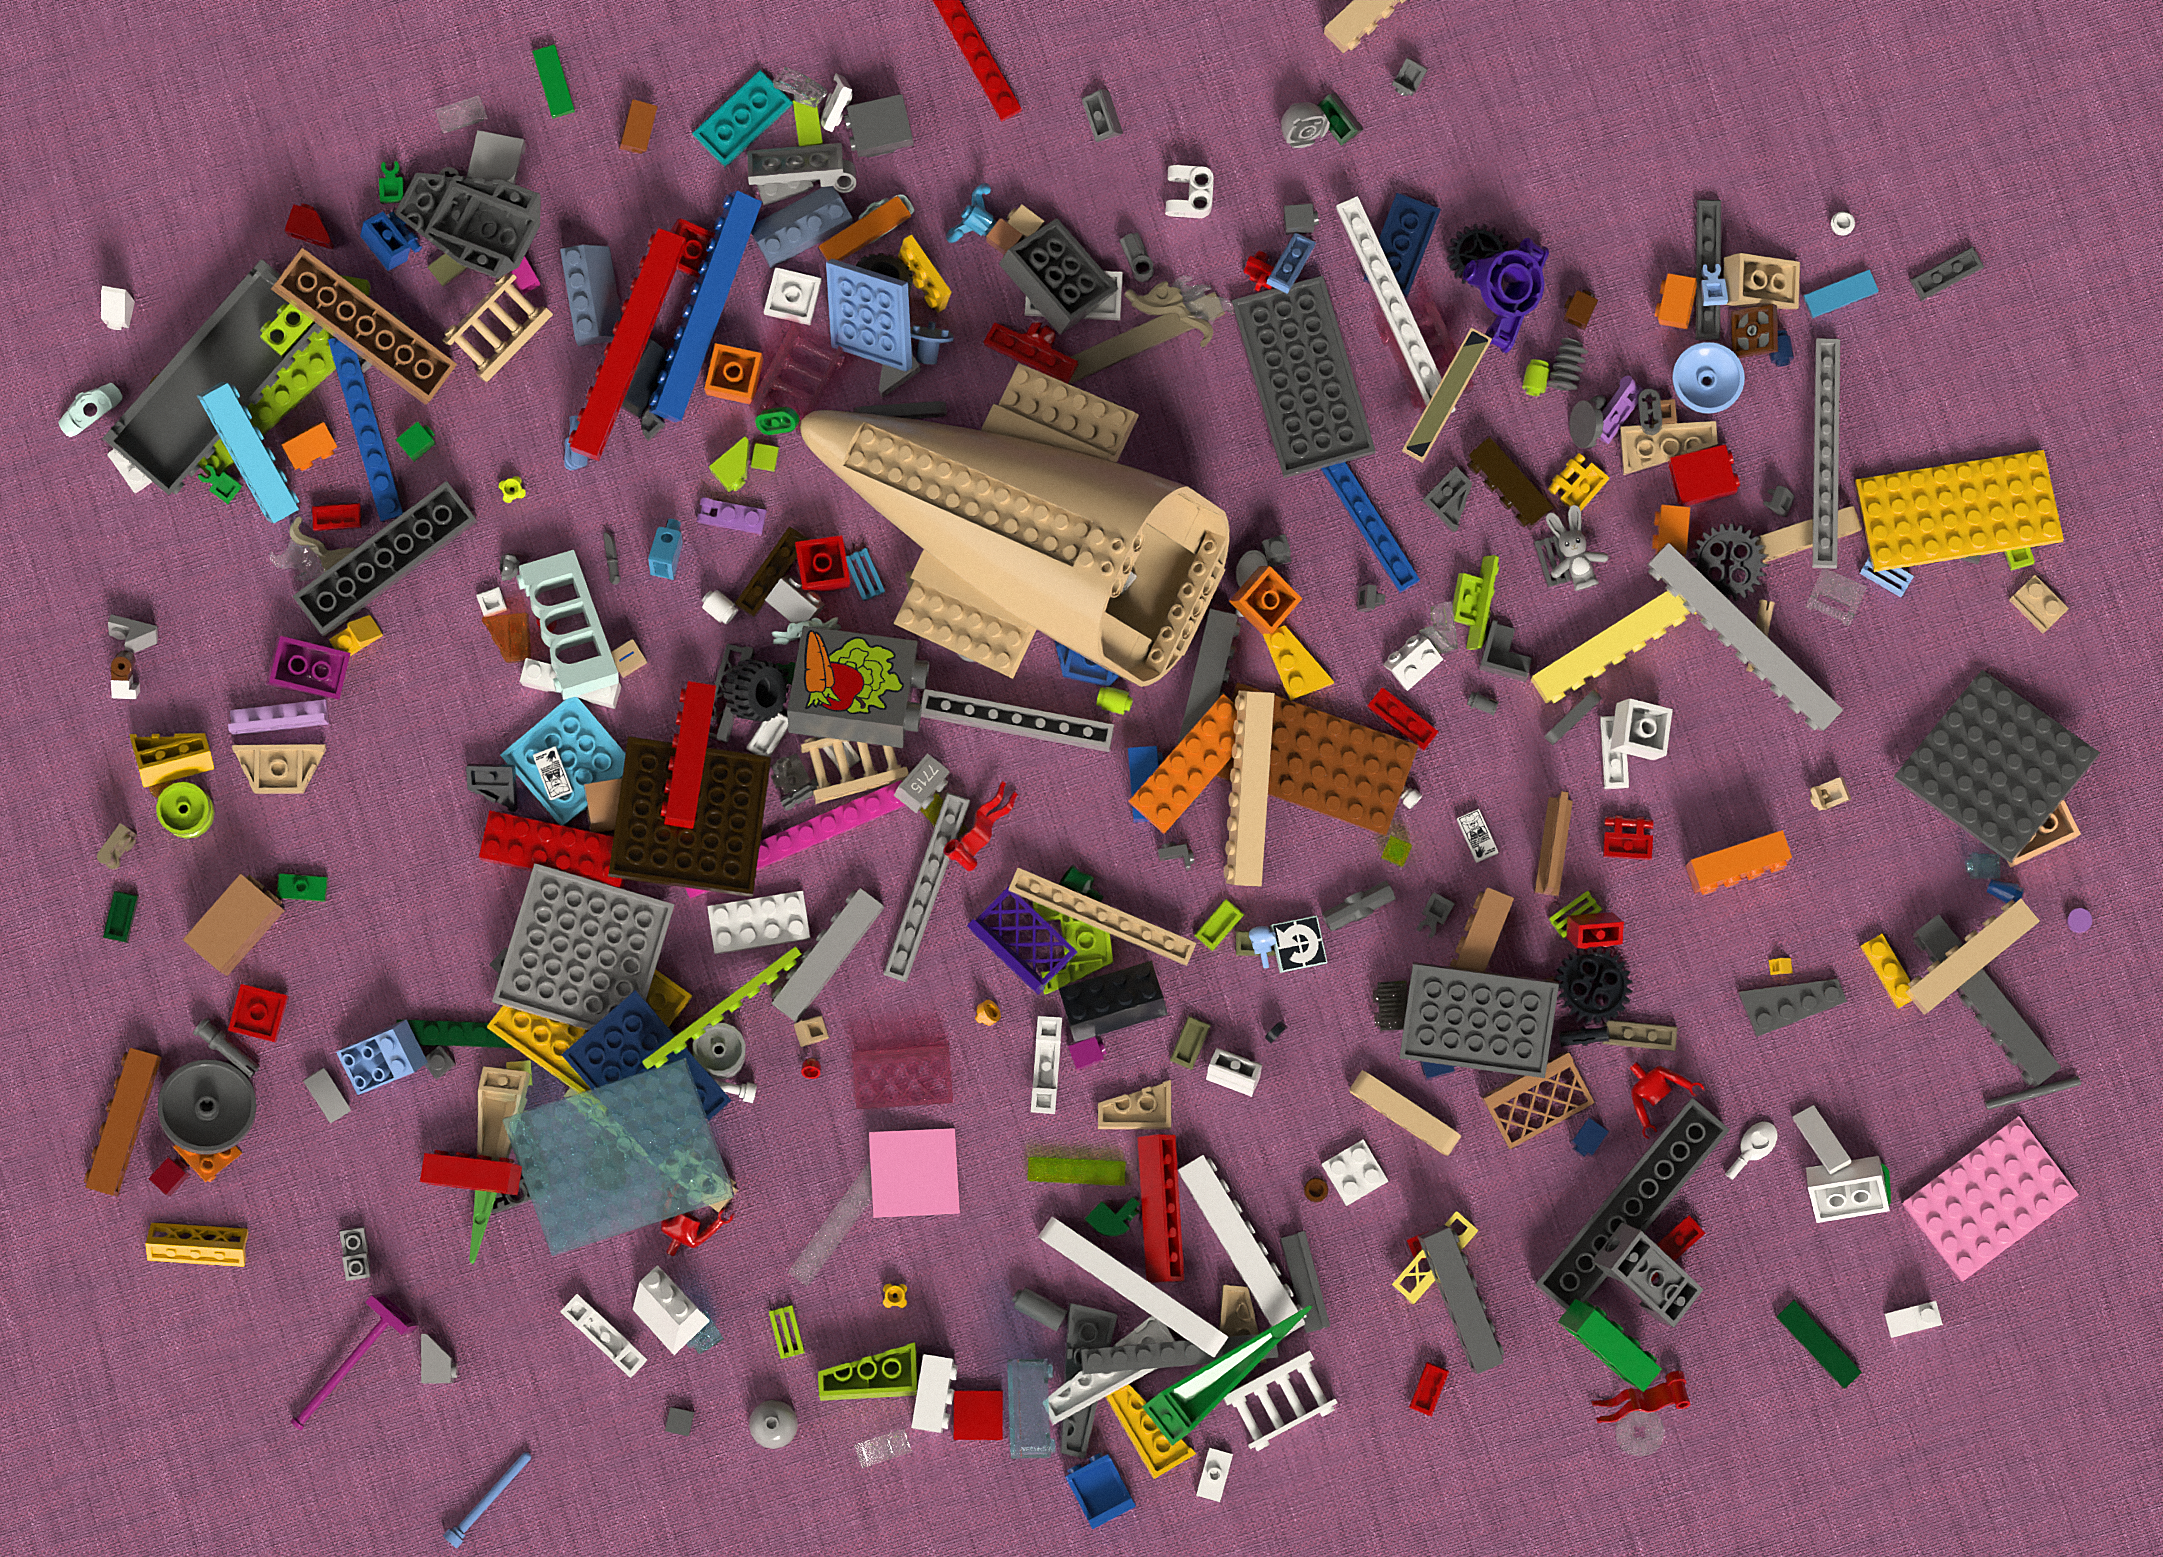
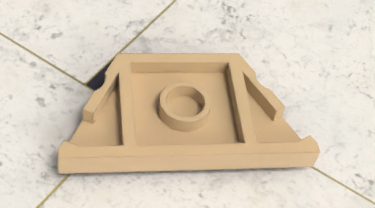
M232 745V749L255 794H303L326 751V745Z

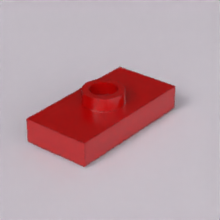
M361 504L312 506L313 530L362 528Z
M1426 1362L1408 1408L1432 1417L1449 1371Z

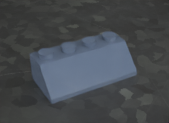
M825 186L755 223L751 236L769 268L772 269L851 226L853 220L834 187Z
M579 245L560 249L574 335L578 347L613 341L615 323L617 320L621 321L622 317L610 247Z

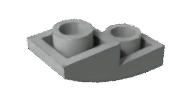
M324 1067L303 1079L304 1084L330 1124L351 1111Z
M365 1226L340 1230L346 1281L371 1277Z

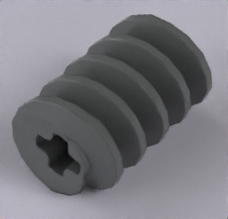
M1562 338L1561 343L1563 345L1558 348L1560 354L1555 357L1557 363L1553 364L1552 367L1555 372L1550 373L1549 377L1552 381H1549L1547 385L1561 391L1577 390V386L1572 381L1580 380V377L1575 375V372H1582L1583 368L1578 366V363H1585L1586 361L1580 355L1588 354L1589 351L1583 348L1582 343L1576 340Z

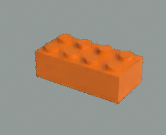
M1781 830L1691 859L1685 867L1694 893L1701 892L1702 895L1716 891L1719 885L1722 884L1727 888L1738 884L1742 880L1741 878L1744 877L1752 880L1762 876L1761 874L1769 869L1771 873L1780 871L1788 865L1787 862L1792 858L1784 832Z

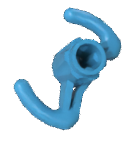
M982 183L974 189L971 195L972 205H968L961 214L963 221L950 228L946 234L948 243H955L964 233L974 231L980 236L982 234L987 236L994 227L996 220L993 219V215L985 210L982 197L983 193L989 194L991 191L988 183Z

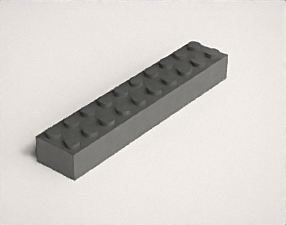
M1690 1099L1533 1286L1564 1312L1575 1299L1582 1303L1587 1301L1607 1277L1592 1260L1619 1225L1624 1223L1644 1233L1730 1129L1696 1100Z

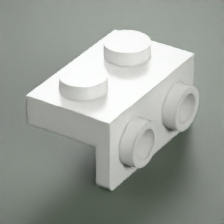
M1417 634L1410 637L1401 649L1391 653L1383 665L1393 673L1402 687L1408 691L1438 665L1443 658L1428 638Z

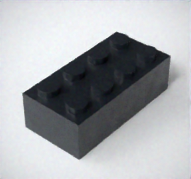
M1152 961L1058 988L1074 1042L1168 1015Z

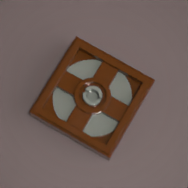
M1768 304L1731 311L1732 352L1738 358L1778 352L1777 305Z

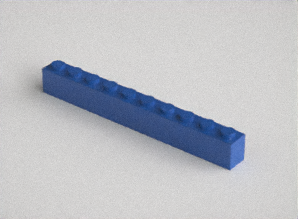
M737 190L725 196L722 203L724 210L714 224V229L716 230L714 238H710L706 246L707 256L698 267L700 276L690 289V295L692 296L689 304L687 303L683 308L681 314L684 317L681 326L679 325L674 332L673 338L675 342L673 348L670 347L666 354L665 360L667 364L665 369L661 370L657 378L659 383L657 391H654L650 397L649 405L651 407L649 412L672 422L682 421L762 201Z

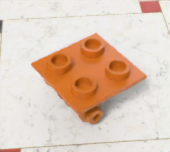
M177 1145L173 1146L205 1183L213 1181L217 1177V1173L242 1154L236 1146L215 1154H197L186 1151Z

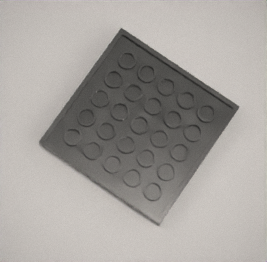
M1981 670L1894 775V780L2012 863L2096 761L2100 752L1991 675Z

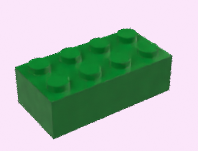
M1575 1299L1557 1322L1622 1380L1644 1392L1662 1370L1655 1363L1658 1359L1647 1350L1644 1351L1640 1348L1641 1344L1630 1335L1628 1337L1623 1333L1624 1329L1616 1322H1611L1606 1318L1607 1314L1599 1307H1594L1588 1301L1582 1303Z

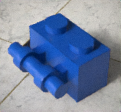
M382 211L364 221L360 237L387 271L406 262L410 248L414 253L422 249L418 242V237L407 229L406 223L396 216L394 211L390 212L387 216Z

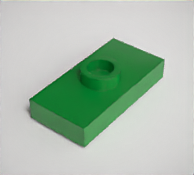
M279 874L277 898L326 902L328 878Z

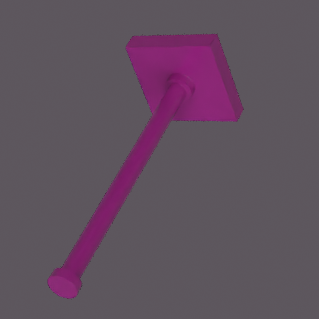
M383 1293L371 1295L365 1302L380 1315L381 1320L301 1413L290 1420L297 1429L302 1430L305 1427L304 1423L388 1325L392 1326L401 1335L412 1333L418 1326L415 1321Z

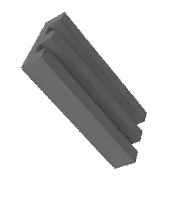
M1556 535L1540 541H1534L1548 588L1571 581L1568 569L1563 573L1564 578L1561 579L1559 576L1555 578V581H1552L1541 546L1545 545L1552 570L1557 564L1550 543H1554L1559 562L1561 563L1565 559L1559 548V540Z

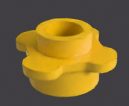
M886 1284L883 1287L885 1292L883 1304L885 1307L899 1306L904 1308L907 1305V1300L905 1299L906 1285L892 1286L891 1284ZM896 1293L898 1295L897 1298H893V1294Z

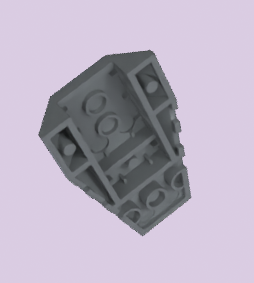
M416 173L395 215L458 264L498 279L519 267L540 227L541 195L501 179H493L492 181L477 177L467 179L462 176L445 177L439 174Z

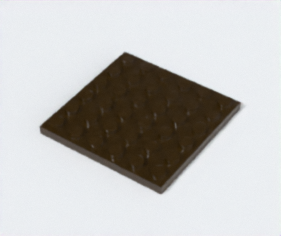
M628 736L608 877L753 897L771 757L706 748L693 829L666 825L664 824L665 816H661L663 801L668 802L669 793H664L666 780L672 778L673 772L668 770L670 756H675L676 748L672 747L671 742Z

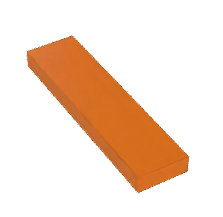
M896 196L819 245V250L827 261L831 259L843 261L910 218L911 214L901 199Z

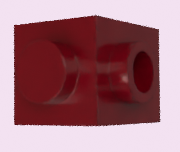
M168 1157L148 1179L165 1195L171 1196L190 1174L186 1171L188 1166L179 1158L174 1160Z

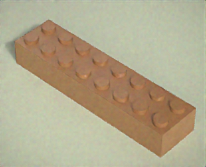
M304 248L298 251L271 288V290L425 405L431 401L457 365V363Z

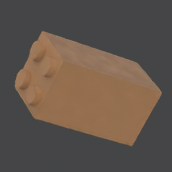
M240 874L185 936L183 941L219 972L228 976L285 911L280 907L282 901L268 890L264 893L262 891L264 886L250 874L247 878Z

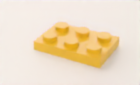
M910 235L903 240L898 257L902 260L903 264L909 266V270L913 274V284L916 288H921L925 294L927 304L931 308L934 307L937 313L946 308L952 292L914 237Z

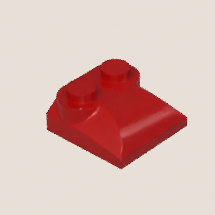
M679 218L670 232L685 237L687 245L677 270L698 278L700 276L698 267L701 261L705 260L708 253L706 251L707 243L710 238H714L715 233Z

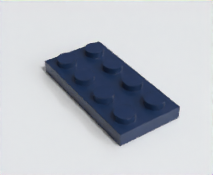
M1396 193L1378 241L1403 296L1408 297L1441 209ZM1365 273L1363 281L1370 284Z

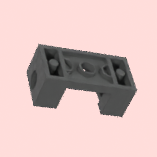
M1624 1223L1619 1225L1592 1260L1607 1276L1623 1282L1642 1300L1639 1305L1655 1320L1673 1328L1704 1290L1641 1230ZM1658 1272L1659 1280L1657 1283L1652 1284L1651 1278L1654 1273Z

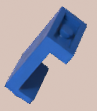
M1102 1452L1089 1458L1090 1464L1084 1467L1078 1464L1068 1469L1069 1475L1065 1476L1092 1530L1136 1507L1109 1454L1104 1456Z

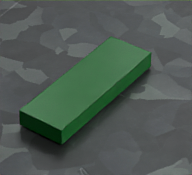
M555 44L532 51L552 119L574 113V106Z

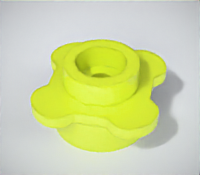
M518 476L505 481L502 480L499 483V489L502 490L504 494L503 500L506 503H511L516 498L522 499L526 495V491L521 486L522 480Z

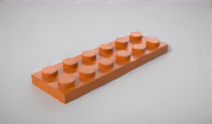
M1224 694L1217 699L1128 800L1135 809L1163 834L1166 833L1232 757V747L1235 744L1236 738L1233 727L1235 720H1237V710L1235 704Z

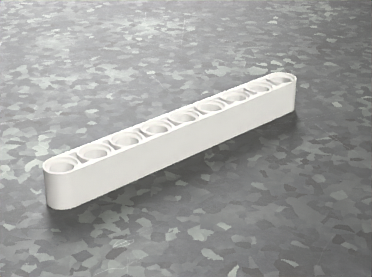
M1054 1217L1050 1218L1038 1237L1212 1357L1216 1356L1228 1337Z

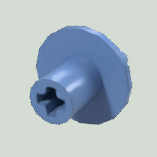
M933 321L928 322V327H920L919 325L910 327L911 337L919 339L916 361L923 364H937L940 343L953 341L954 335L948 329L941 330L935 328L936 322Z

